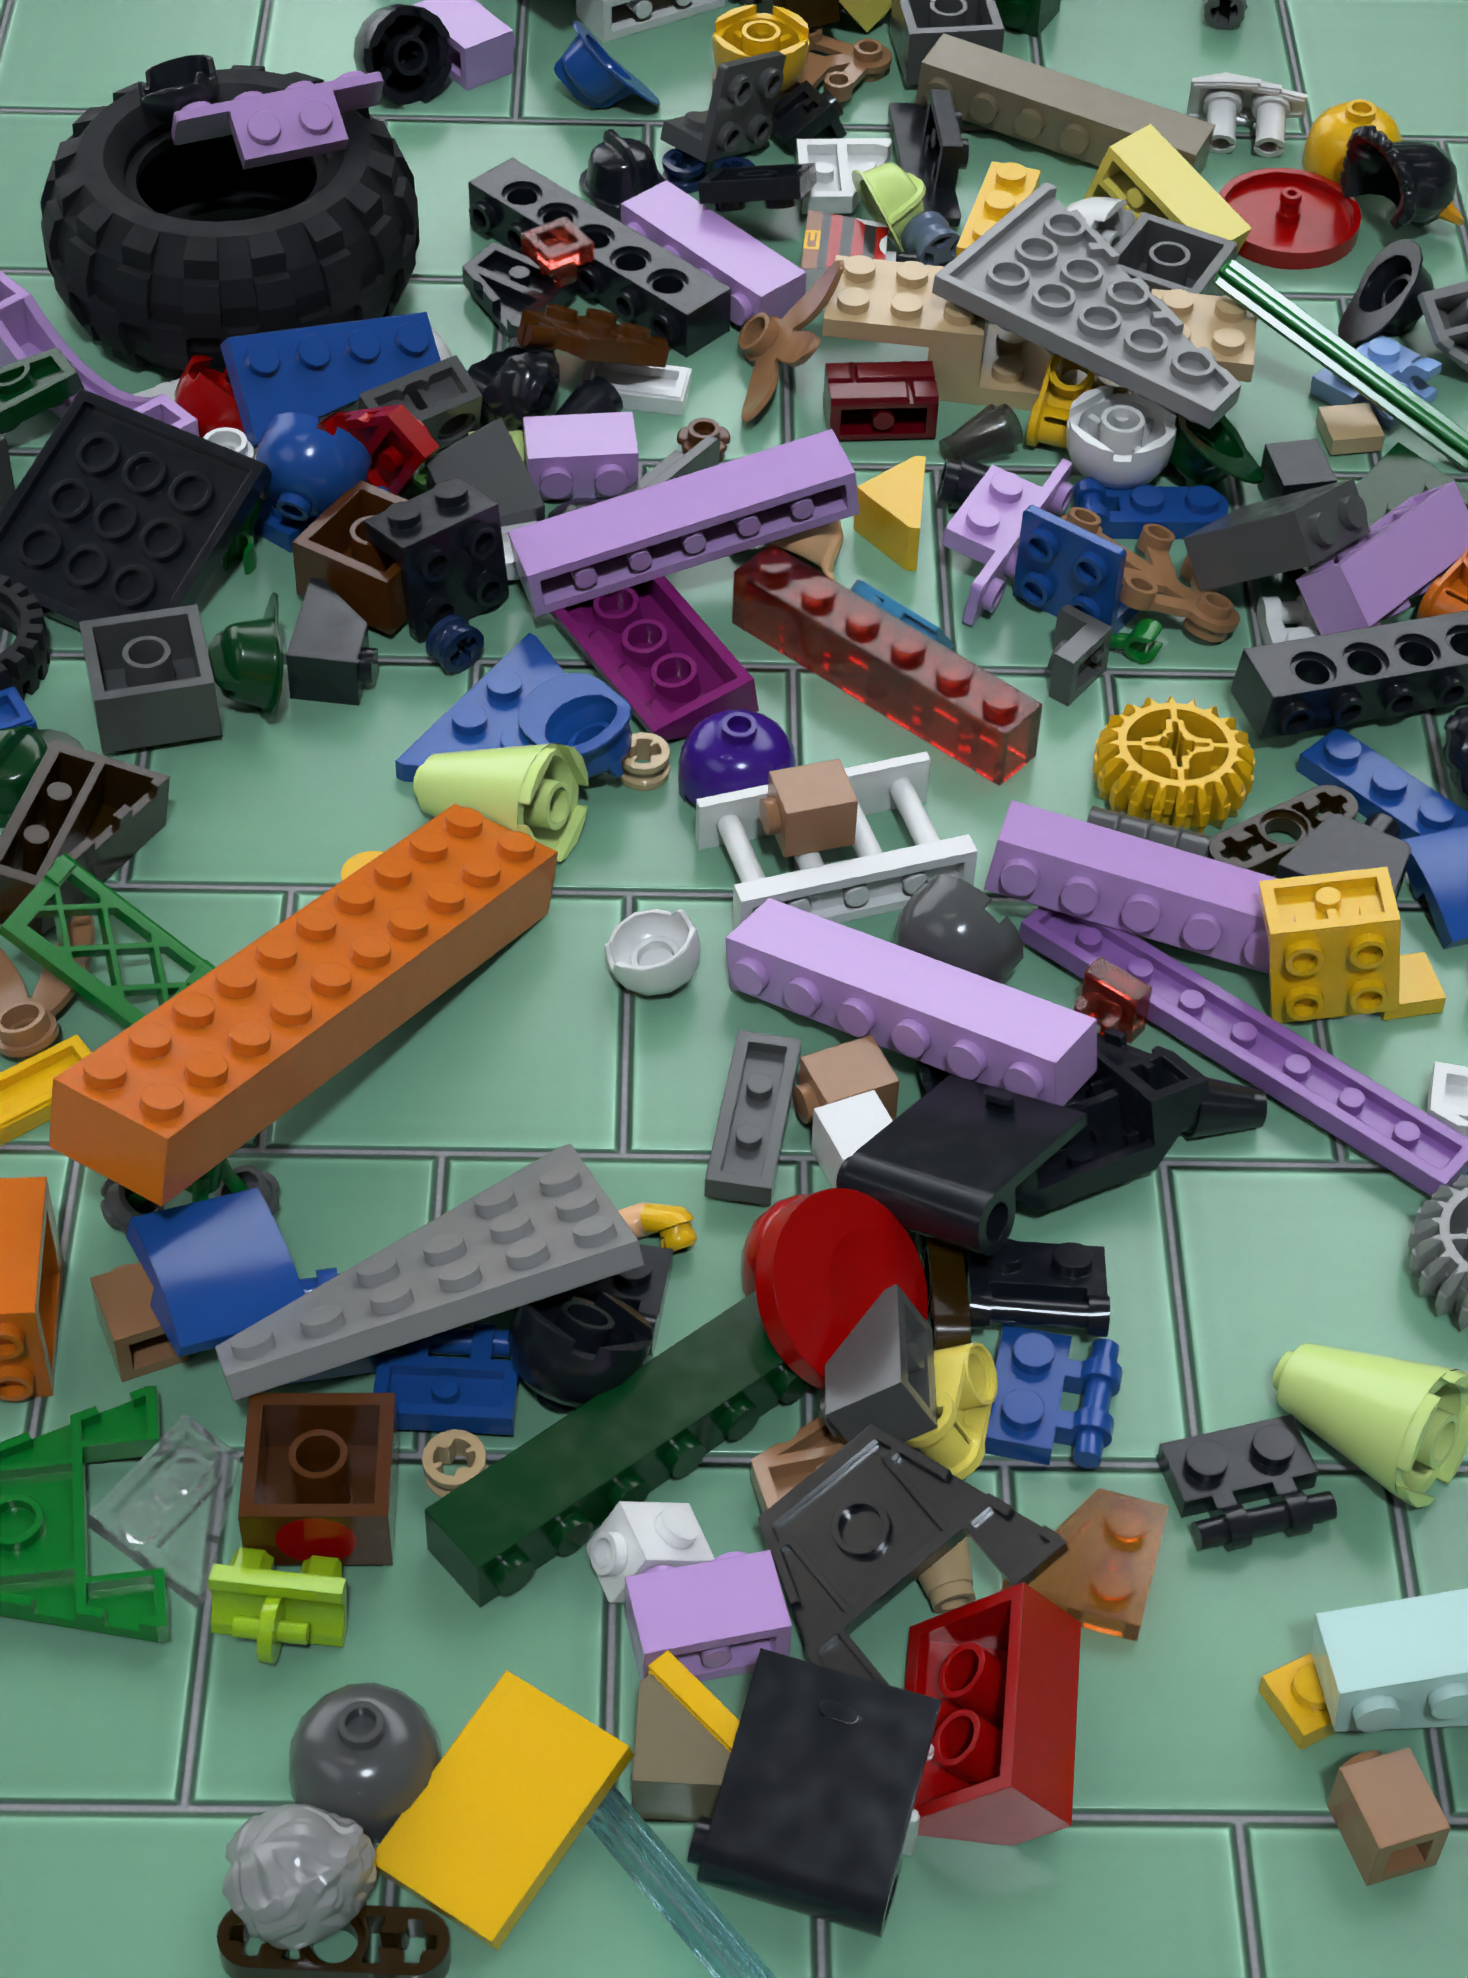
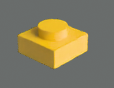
M1311 1653L1262 1676L1258 1691L1299 1750L1337 1733L1334 1732Z

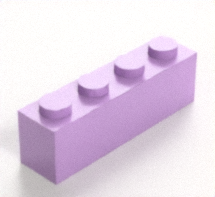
M665 180L621 203V223L731 288L730 320L741 328L752 316L758 313H766L768 316H778L782 319L805 295L806 271L704 204H700L698 200L669 181Z
M1455 481L1409 497L1369 526L1370 533L1328 556L1295 580L1321 635L1381 625L1379 620L1387 619L1409 608L1411 604L1408 598L1425 593L1433 581L1437 579L1436 577L1443 576L1465 553L1468 548V509Z

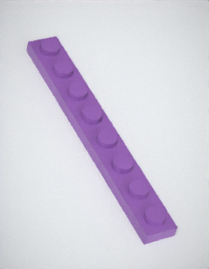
M1038 906L1021 922L1019 936L1022 942L1247 1082L1262 1089L1268 1095L1432 1196L1440 1184L1452 1187L1461 1174L1465 1175L1468 1172L1467 1137L1136 935Z

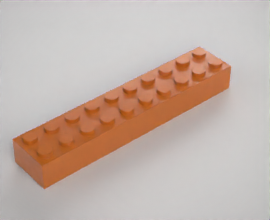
M453 804L55 1077L52 1087L49 1147L161 1207L546 916L549 912L558 851L536 842L526 833L513 831L483 817L481 813L472 808Z

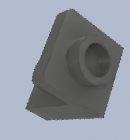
M1069 604L1064 605L1058 611L1053 652L1048 664L1049 670L1052 671L1049 697L1066 706H1069L1107 670L1113 629L1110 625Z

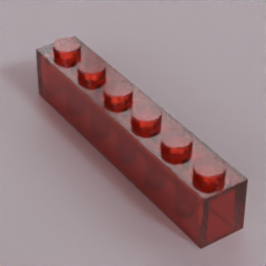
M773 544L767 546L734 571L732 623L998 786L1002 785L1036 756L1043 705Z

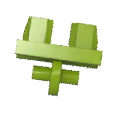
M239 1547L229 1565L213 1563L208 1578V1588L212 1596L211 1633L228 1634L235 1638L257 1640V1660L260 1663L275 1664L277 1662L282 1643L344 1646L347 1635L346 1578H342V1562L338 1558L312 1555L309 1559L303 1561L300 1573L275 1570V1559L265 1550Z

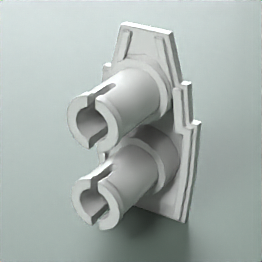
M1227 72L1194 77L1191 80L1186 115L1215 125L1209 150L1212 153L1226 154L1233 151L1236 147V125L1251 126L1253 123H1256L1254 151L1263 157H1276L1285 150V120L1288 118L1304 117L1308 95L1283 89L1282 85Z

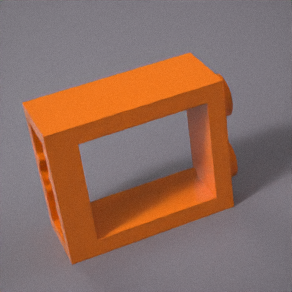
M47 1176L0 1178V1399L5 1401H21L28 1397L53 1396L64 1260Z

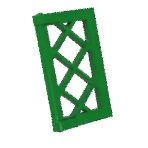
M67 853L55 859L51 869L0 928V935L125 1029L146 1016L125 1000V997L157 995L160 1006L169 1000V995L178 994L216 968L80 866ZM68 880L93 899L95 903L63 904L60 888ZM98 915L103 944L70 946L65 917ZM109 915H114L143 937L146 942L115 944ZM54 917L59 946H54L28 926L34 918ZM149 954L154 984L122 985L117 956ZM161 954H165L191 974L185 982L166 983ZM106 956L111 986L105 985L76 963L73 958Z

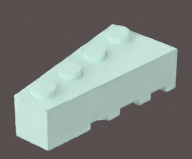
M1468 1588L1315 1614L1311 1655L1334 1732H1378L1387 1729L1468 1726Z

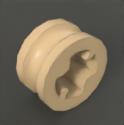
M640 732L632 734L631 749L621 761L623 775L619 777V780L625 786L641 791L653 790L664 785L669 779L670 748L668 743L662 737L653 733ZM638 760H649L650 762H649V763H638L637 761H638Z
M451 1429L440 1432L429 1440L423 1449L422 1465L427 1487L435 1495L441 1498L488 1468L486 1451L479 1438L465 1430ZM456 1456L466 1457L467 1467H459L454 1476L444 1474L443 1464H451Z

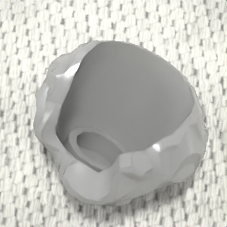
M309 1804L277 1806L262 1815H255L248 1819L235 1832L234 1837L226 1845L225 1858L230 1862L231 1866L224 1878L222 1893L228 1900L234 1913L245 1924L250 1937L259 1938L261 1941L268 1942L277 1949L299 1950L338 1932L359 1914L366 1904L369 1893L372 1891L377 1880L376 1851L371 1839L363 1833V1827L351 1818L341 1817L336 1813H328Z

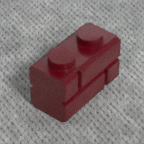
M932 361L825 364L823 408L826 429H833L838 441L935 439L939 395Z

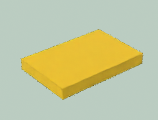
M506 1670L432 1771L427 1787L410 1808L402 1812L375 1849L377 1872L498 1951L634 1757L632 1750L623 1741Z

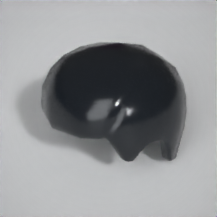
M205 54L187 55L151 66L145 73L146 88H143L141 81L137 83L142 109L149 117L168 124L173 123L174 113L180 111L186 105L198 101L215 104L220 94L219 80L213 58Z

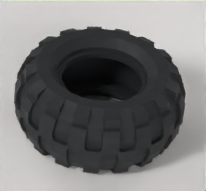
M232 65L231 69L216 70L220 86V94L216 103L231 101L236 96L249 91H259L262 94L285 90L289 85L300 81H311L317 84L324 82V80L296 71L288 74H279L265 71V66ZM138 82L114 92L113 103L110 105L90 107L72 124L73 134L66 141L60 142L40 201L42 212L41 229L47 268L54 278L55 289L93 341H102V343L110 346L115 358L137 369L155 365L164 368L166 378L176 380L181 377L194 355H205L213 358L208 368L223 373L226 365L220 345L227 337L391 316L416 265L415 253L420 243L418 199L415 194L414 176L397 142L391 137L384 122L372 117L369 114V107L341 113L349 138L347 149L243 170L233 135L175 145L171 135L172 124L157 121L149 117L142 109L137 90ZM142 82L143 88L145 89L146 82Z

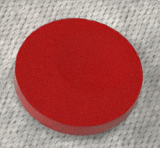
M1292 168L1258 169L1233 178L1219 192V195L1252 228L1238 252V255L1252 262L1279 269H1314L1341 260L1352 251L1357 242L1361 224V210L1354 197H1344L1341 185L1319 174Z
M831 1188L818 1191L788 1203L777 1213L767 1227L758 1250L755 1270V1289L760 1316L776 1352L795 1374L810 1385L825 1391V1364L886 1288L898 1284L927 1321V1284L916 1247L906 1229L899 1223L893 1213L873 1197L846 1188Z

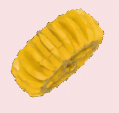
M1170 695L1165 703L1158 704L1153 699L1147 697L1141 708L1132 704H1126L1122 714L1111 715L1108 724L1105 726V729L1101 730L1100 737L1096 740L1092 771L1094 773V781L1097 782L1099 789V798L1109 800L1111 811H1124L1127 815L1146 820L1153 818L1158 823L1178 828L1183 826L1184 828H1190L1194 832L1203 833L1208 824L1222 828L1228 816H1238L1240 808H1242L1248 794L1252 791L1256 762L1254 750L1250 748L1248 743V733L1236 729L1235 718L1220 719L1217 706L1204 710L1197 707L1195 698L1188 704L1176 703Z

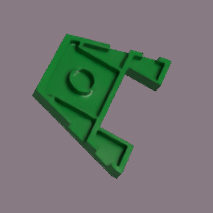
M156 1385L146 1386L130 1392L131 1401L101 1413L98 1412L96 1406L70 1415L69 1425L31 1439L29 1433L26 1432L0 1442V1616L153 1642L170 1641L168 1583L165 1568L89 1576L86 1464L162 1455L159 1399Z

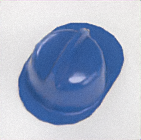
M573 21V26L578 35L566 49L563 56L556 62L554 71L578 101L594 108H604L635 92L653 105H660L659 99L652 91L613 59L580 22Z
M568 673L555 676L538 685L525 697L518 710V724L525 736L535 745L560 743L575 747L583 756L588 778L604 772L609 773L616 779L623 775L621 761L627 756L632 745V732L629 725L632 707L625 698L617 694L602 680L585 673Z

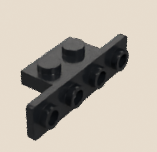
M931 89L928 107L915 103H889L888 117L898 165L905 172L911 173L923 181L926 187L925 195L922 198L924 212H939L948 221L950 227H958L960 225L961 212L955 188L959 169H966L968 164L969 143L968 139L961 138L962 113L960 110L954 109L951 91Z

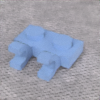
M1381 334L1356 348L1358 352L1426 402L1431 403L1437 399L1438 390L1428 385L1425 380L1428 381L1439 374L1442 363L1428 357L1420 358V354L1404 347L1398 341ZM1326 368L1312 376L1311 395L1332 406L1370 403L1381 425L1391 429L1399 423Z

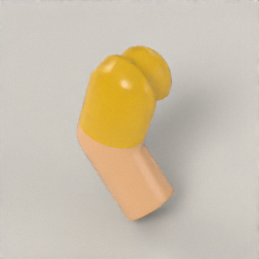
M641 1202L618 1210L637 1239L659 1232L662 1248L673 1249V1252L693 1246L697 1241V1234L691 1225V1221L695 1219L684 1206Z

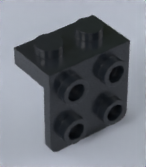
M457 477L452 480L442 481L436 484L433 489L405 502L394 503L386 511L364 520L367 541L400 563L409 630L411 635L419 641H426L432 628L448 615L458 614L468 621L501 605L508 598L509 587L498 503L461 478Z

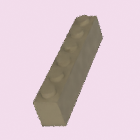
M945 33L942 34L921 62L915 104L928 107L931 89L950 90L954 109L961 111L962 120L1096 166H1100L1109 146L1152 124L1199 174L1202 173L1206 166L1215 125Z

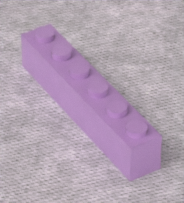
M833 429L522 526L508 531L518 576L537 617L860 514L856 474Z
M1011 800L996 844L984 890L1269 974V943L1259 900V881L1278 878Z
M768 898L725 937L730 988L858 1038L872 1035L881 1047L961 1078L1064 1106L1097 1070L1096 1018L780 901Z

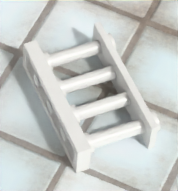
M927 751L844 768L858 800L855 845H852L858 858L825 865L819 851L796 855L794 858L800 869L799 871L771 877L765 876L750 843L751 839L770 836L766 835L763 829L759 810L760 799L768 797V784L696 799L695 843L698 850L725 845L741 883L734 884L733 930L768 898L836 923L903 909L914 892L926 880L929 883L937 874L954 876L974 886L978 851L970 835L940 840L922 804L927 802L931 763ZM898 808L915 846L882 852L865 815Z

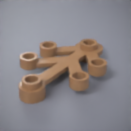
M822 26L809 28V50H817L829 55L822 56L809 52L802 74L795 84L778 93V102L805 80L816 88L823 79L824 91L828 90L838 102L847 101L852 97V90L860 81L874 82L885 76L886 70L891 65V51L874 39H861L855 44H850L822 35ZM717 69L713 72L712 92L717 74Z
M1073 507L1069 510L1068 514L1061 516L1062 519L1113 542L1126 550L1123 586L1120 594V601L1126 606L1140 611L1152 610L1185 617V628L1194 636L1210 642H1222L1226 639L1228 633L1236 630L1240 616L1233 608V603L1224 595L1216 593L1215 588L1200 592L1188 553L1180 574L1190 582L1191 589L1178 582L1169 556L1175 535L1166 527L1153 523L1143 526L1137 541V547L1144 552L1146 560L1102 533L1103 530L1100 527L1101 518L1093 511L1086 508Z

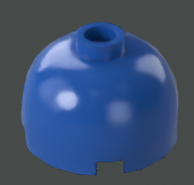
M288 412L274 415L259 441L256 460L267 464L272 473V478L264 491L276 503L278 511L286 517L298 521H305L308 518L317 519L344 492L353 488L361 480L367 482L368 472L372 465V457L360 441L342 428L337 427L333 436L326 431L317 429L320 418L307 414Z

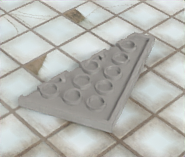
M1048 182L1043 183L935 274L933 294L998 325L1003 330L1013 332L1045 348L1050 353L1058 354L1090 370L1097 376L1113 381L1137 393L1144 399L1151 400L1168 408L1191 422L1210 429L1238 401L1241 384L1227 369L1217 364L1215 356L1205 346L1197 349L1183 334L1184 323L1160 298H1157L1149 291V286L1141 277L1132 279L1118 264L1120 255L1098 231L1093 230L1087 225L1085 217L1077 209L1068 211L1056 198L1057 188Z
M571 1144L553 1150L215 1346L232 1400L236 1401L643 1266L644 1260L639 1240Z

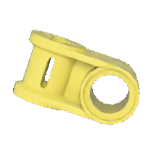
M977 1342L934 1350L938 1428L904 1442L913 1448H918L923 1455L946 1467L954 1476L961 1480L971 1475L983 1460L992 1403L995 1401L998 1389L997 1371L989 1350L982 1343Z

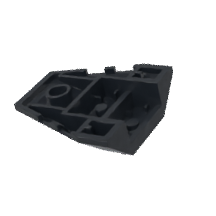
M1111 1027L1104 1031L1105 1036L1097 1033V1070L1063 1106L1087 1113V1125L1015 1188V1199L1039 1212H1043L1051 1208L1064 1207L1077 1198L1106 1187L1122 1185L1129 1181L1130 1178L1156 1169L1210 1091L1209 1079L1174 1051L1157 1045L1151 1049L1152 1054L1127 1045L1126 1033ZM915 1060L926 1094L951 1074Z

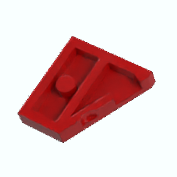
M403 404L333 413L317 426V429L326 431L333 436L337 427H340L360 441L372 457V465L368 472L367 483L376 487L380 485L385 486L391 493L400 497L425 467L427 460L440 448L438 443L431 437L427 427L420 420L414 418Z

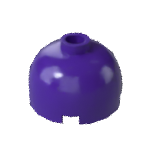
M746 709L724 710L711 714L691 730L681 748L678 761L679 795L684 802L687 796L689 801L696 805V799L767 785L769 771L796 767L794 746L780 725L764 714Z

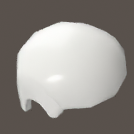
M652 909L633 912L617 924L608 943H605L604 950L610 970L620 984L626 989L644 996L670 993L691 979L699 966L701 943L697 927H694L684 910L679 909L672 914L669 911Z

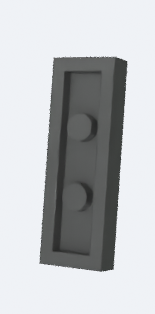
M738 1030L705 1178V1196L771 1206L793 1097L792 1090L796 1083L800 1063L802 1039Z

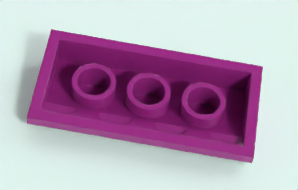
M665 576L550 612L609 686L627 700L632 707L633 715L648 733L656 734L664 740L684 738L688 736L699 722L711 714L724 710L746 709L753 712L759 711L753 677Z

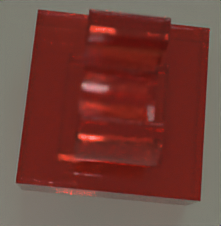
M566 217L521 233L522 251L539 266L540 272L543 275L547 274L549 277L555 275V286L557 288L576 282L578 276L577 266L594 260V242Z
M1099 957L1085 970L1082 994L1074 1004V1011L1096 1018L1097 1024L1101 1026V1035L1105 1036L1104 1031L1111 1027L1126 1033L1127 1042L1131 1044L1145 1030L1152 987L1104 958Z

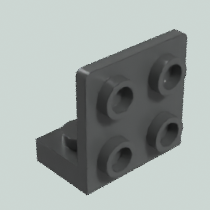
M773 51L721 63L717 69L709 110L703 112L690 111L685 116L664 121L660 140L705 163L764 148L772 132V115L777 94L783 84L784 76L782 72L786 55L779 51Z

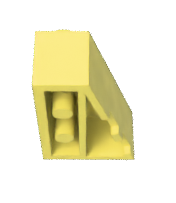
M1152 124L1109 146L1083 198L1110 197L1122 199L1128 202L1123 209L1132 210L1135 221L1143 212L1237 242L1236 256L1252 229Z

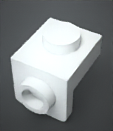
M619 1501L586 1546L591 1565L610 1603L625 1602V1577L641 1574L643 1571L658 1565L680 1567L715 1559L689 1503Z

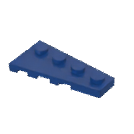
M427 312L227 337L220 345L244 433L254 449L258 448L260 438L274 415L291 412L322 418L333 412L338 413L358 402L360 393L441 361Z

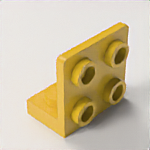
M1388 867L1259 881V900L1269 943L1270 1014L1273 1020L1278 1023L1372 1014L1398 1009L1401 919Z

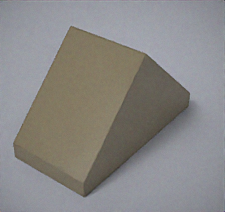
M652 1674L639 1682L632 1774V1818L698 1822L701 1816L712 1818L731 1753Z

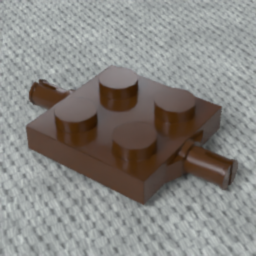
M547 304L545 312L523 310L520 326L517 330V341L525 347H543L549 351L558 349L587 361L664 368L666 366L670 349L666 338L650 336L651 330L640 325L624 322L620 323V325L616 324L618 316L611 312L587 308L586 315L580 316L577 315L578 311L555 304Z

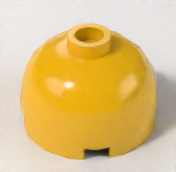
M745 5L730 9L719 16L715 22L712 48L716 69L724 62L779 51L786 55L782 72L784 79L779 91L780 93L796 83L806 66L809 54L808 24L798 14L783 7L773 6V14L757 13V5Z
M1362 99L1352 100L1328 108L1312 123L1303 152L1302 165L1304 171L1312 173L1314 171L1316 174L1329 178L1340 185V172L1344 169L1343 162L1347 151L1346 144L1353 129L1373 125L1376 126L1377 132L1382 131L1386 134L1391 142H1402L1403 139L1396 121L1383 109L1375 106L1370 101Z

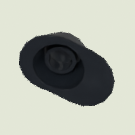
M609 129L604 132L602 143L592 149L588 168L581 173L579 184L598 209L621 222V203L662 183L665 179L659 173L654 155L647 144L636 139L621 138L614 130Z
M1401 239L1390 243L1368 265L1358 290L1344 312L1338 326V337L1349 345L1365 342L1381 331L1392 335L1405 333L1415 326L1416 322L1422 317L1423 312L1417 296L1422 292L1434 290V284L1431 275L1422 266V250L1414 240Z

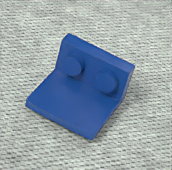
M1030 505L1023 511L1013 590L1014 597L1057 617L1058 611L1064 605L1069 604L1113 627L1112 634H1117L1140 611L1132 609L1120 601L1127 554L1123 547L1035 505Z

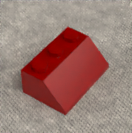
M1024 1582L910 1626L904 1689L942 1700L931 1742L935 1748L934 1755L925 1764L914 1809L920 1815L917 1836L1014 1846L1072 1826L1081 1622Z

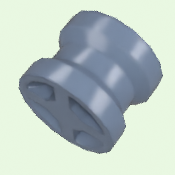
M927 211L915 216L906 225L902 233L901 244L905 252L917 253L918 262L925 265L945 267L956 257V247L960 235L950 228L948 221L939 212Z

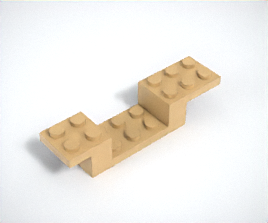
M836 255L835 261L844 260V270L834 294L825 307L822 336L929 347L928 361L933 362L939 401L1032 411L1035 401L1039 397L1048 362L1053 353L1013 332L1003 330L996 324H988V320L968 310L961 309L954 305V303L933 294L934 276L944 268L943 266L925 265L918 261L897 262L878 260L863 255L851 257ZM1152 289L1151 293L1160 298L1184 323L1183 334L1197 349L1205 346L1215 356L1217 364L1227 369L1237 381L1251 382L1255 357L1256 316L1227 295L1215 296L1189 293L1181 289ZM1071 370L1066 372L1060 381L1066 385H1077L1085 380L1087 374L1080 370ZM1098 376L1099 387L1114 385L1113 394L1123 393L1131 395V390Z

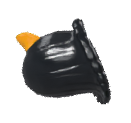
M1373 125L1353 129L1346 144L1347 151L1343 162L1344 169L1340 172V185L1342 186L1344 197L1373 194L1389 199L1397 208L1390 220L1395 230H1398L1403 224H1410L1419 228L1437 219H1442L1459 226L1464 224L1465 220L1454 206L1453 201L1457 186V168L1441 148L1434 144L1419 141L1391 142L1386 134L1382 131L1377 132L1376 126Z

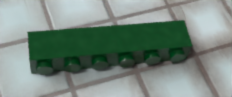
M756 1291L642 1365L622 1385L595 1396L424 1509L427 1548L429 1552L479 1608L500 1594L510 1595L521 1589L530 1580L534 1571L559 1554L569 1555L578 1550L589 1539L591 1533L602 1525L619 1501L644 1502L651 1491L673 1476L675 1478L686 1476L700 1464L704 1456L728 1439L737 1440L745 1436L756 1425L761 1416L782 1402L792 1403L809 1389L811 1385L801 1379L786 1365L772 1345L760 1316Z

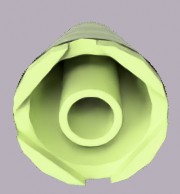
M560 743L432 754L417 769L413 781V791L416 798H418L421 809L434 817L453 804L472 808L481 813L483 817L510 830L526 833L536 842L558 851L557 861L561 862L569 856L578 842L585 823L588 806L578 805L579 785L589 787L583 756L575 747Z
M1304 1343L1295 1351L1290 1350L1286 1352L1275 1368L1272 1383L1274 1389L1277 1390L1279 1406L1289 1414H1292L1299 1422L1401 1501L1416 1508L1428 1506L1436 1499L1425 1493L1432 1483L1438 1479L1449 1484L1457 1473L1468 1451V1373L1459 1369L1312 1343Z

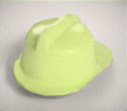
M892 162L881 164L864 172L854 169L851 173L853 184L865 208L875 222H881L888 226V237L895 241L900 252H904L900 244L902 233L906 225L915 216L924 212L922 198L925 195L926 187L923 181L913 174L905 172Z

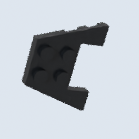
M872 1424L758 1517L767 1546L771 1550L775 1568L787 1601L793 1610L805 1643L804 1647L809 1661L887 1685L889 1684L850 1638V1634L965 1537H970L1011 1586L1023 1582L1029 1585L1069 1551L1066 1541L1057 1532L1045 1525L1041 1527L1014 1511L1011 1505L990 1493H983L954 1476L946 1467Z

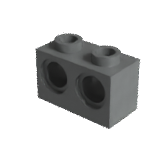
M454 355L360 393L358 410L403 404L414 418L420 420L427 427L431 437L440 446L438 449L440 450L467 437L468 432L479 430L483 396L458 356Z

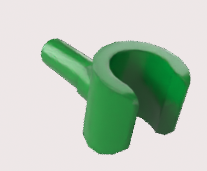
M259 497L222 557L223 568L226 571L229 568V563L235 558H243L245 574H251L256 569L257 560L253 534L263 504L261 497Z
M1144 618L1135 625L1130 634H1112L1110 648L1124 650L1127 657L1133 662L1146 664L1155 658L1163 646L1162 642L1154 641L1162 631V625L1156 620Z

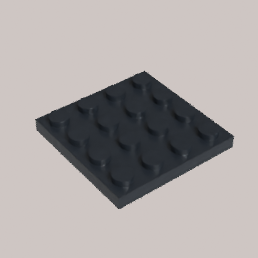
M81 388L0 513V574L10 577L12 586L18 582L26 586L29 595L34 594L39 601L43 614L79 630V621L193 605L271 480L272 473L267 464Z

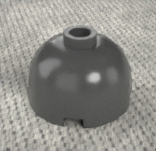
M937 874L929 883L926 880L914 892L898 916L895 929L896 945L998 983H1002L1023 959V943L1015 925L1008 916L998 923L985 910L992 899L963 879L947 874Z
M377 1683L348 1684L324 1695L301 1717L290 1743L289 1782L291 1795L295 1803L309 1804L328 1813H336L341 1817L351 1818L363 1827V1833L371 1839L372 1844L381 1843L402 1812L409 1809L427 1787L432 1771L442 1759L439 1737L425 1709L403 1691Z

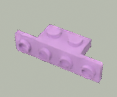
M351 71L340 75L336 80L317 84L311 81H300L289 85L285 90L262 94L259 91H249L236 96L231 101L210 104L206 101L193 102L174 113L171 135L175 145L233 135L243 170L347 149L349 138L341 113L378 105L384 81L381 72L365 74L362 71Z
M1063 458L1042 487L1014 473L991 465L947 524L941 544L985 564L972 583L962 619L963 623L973 627L985 610L991 613L994 612L1004 594L1007 578L1010 577L1015 580L1023 511L1030 505H1035L1049 513H1055L1059 516L1063 515L1075 489L1074 485L1068 483L1073 462Z

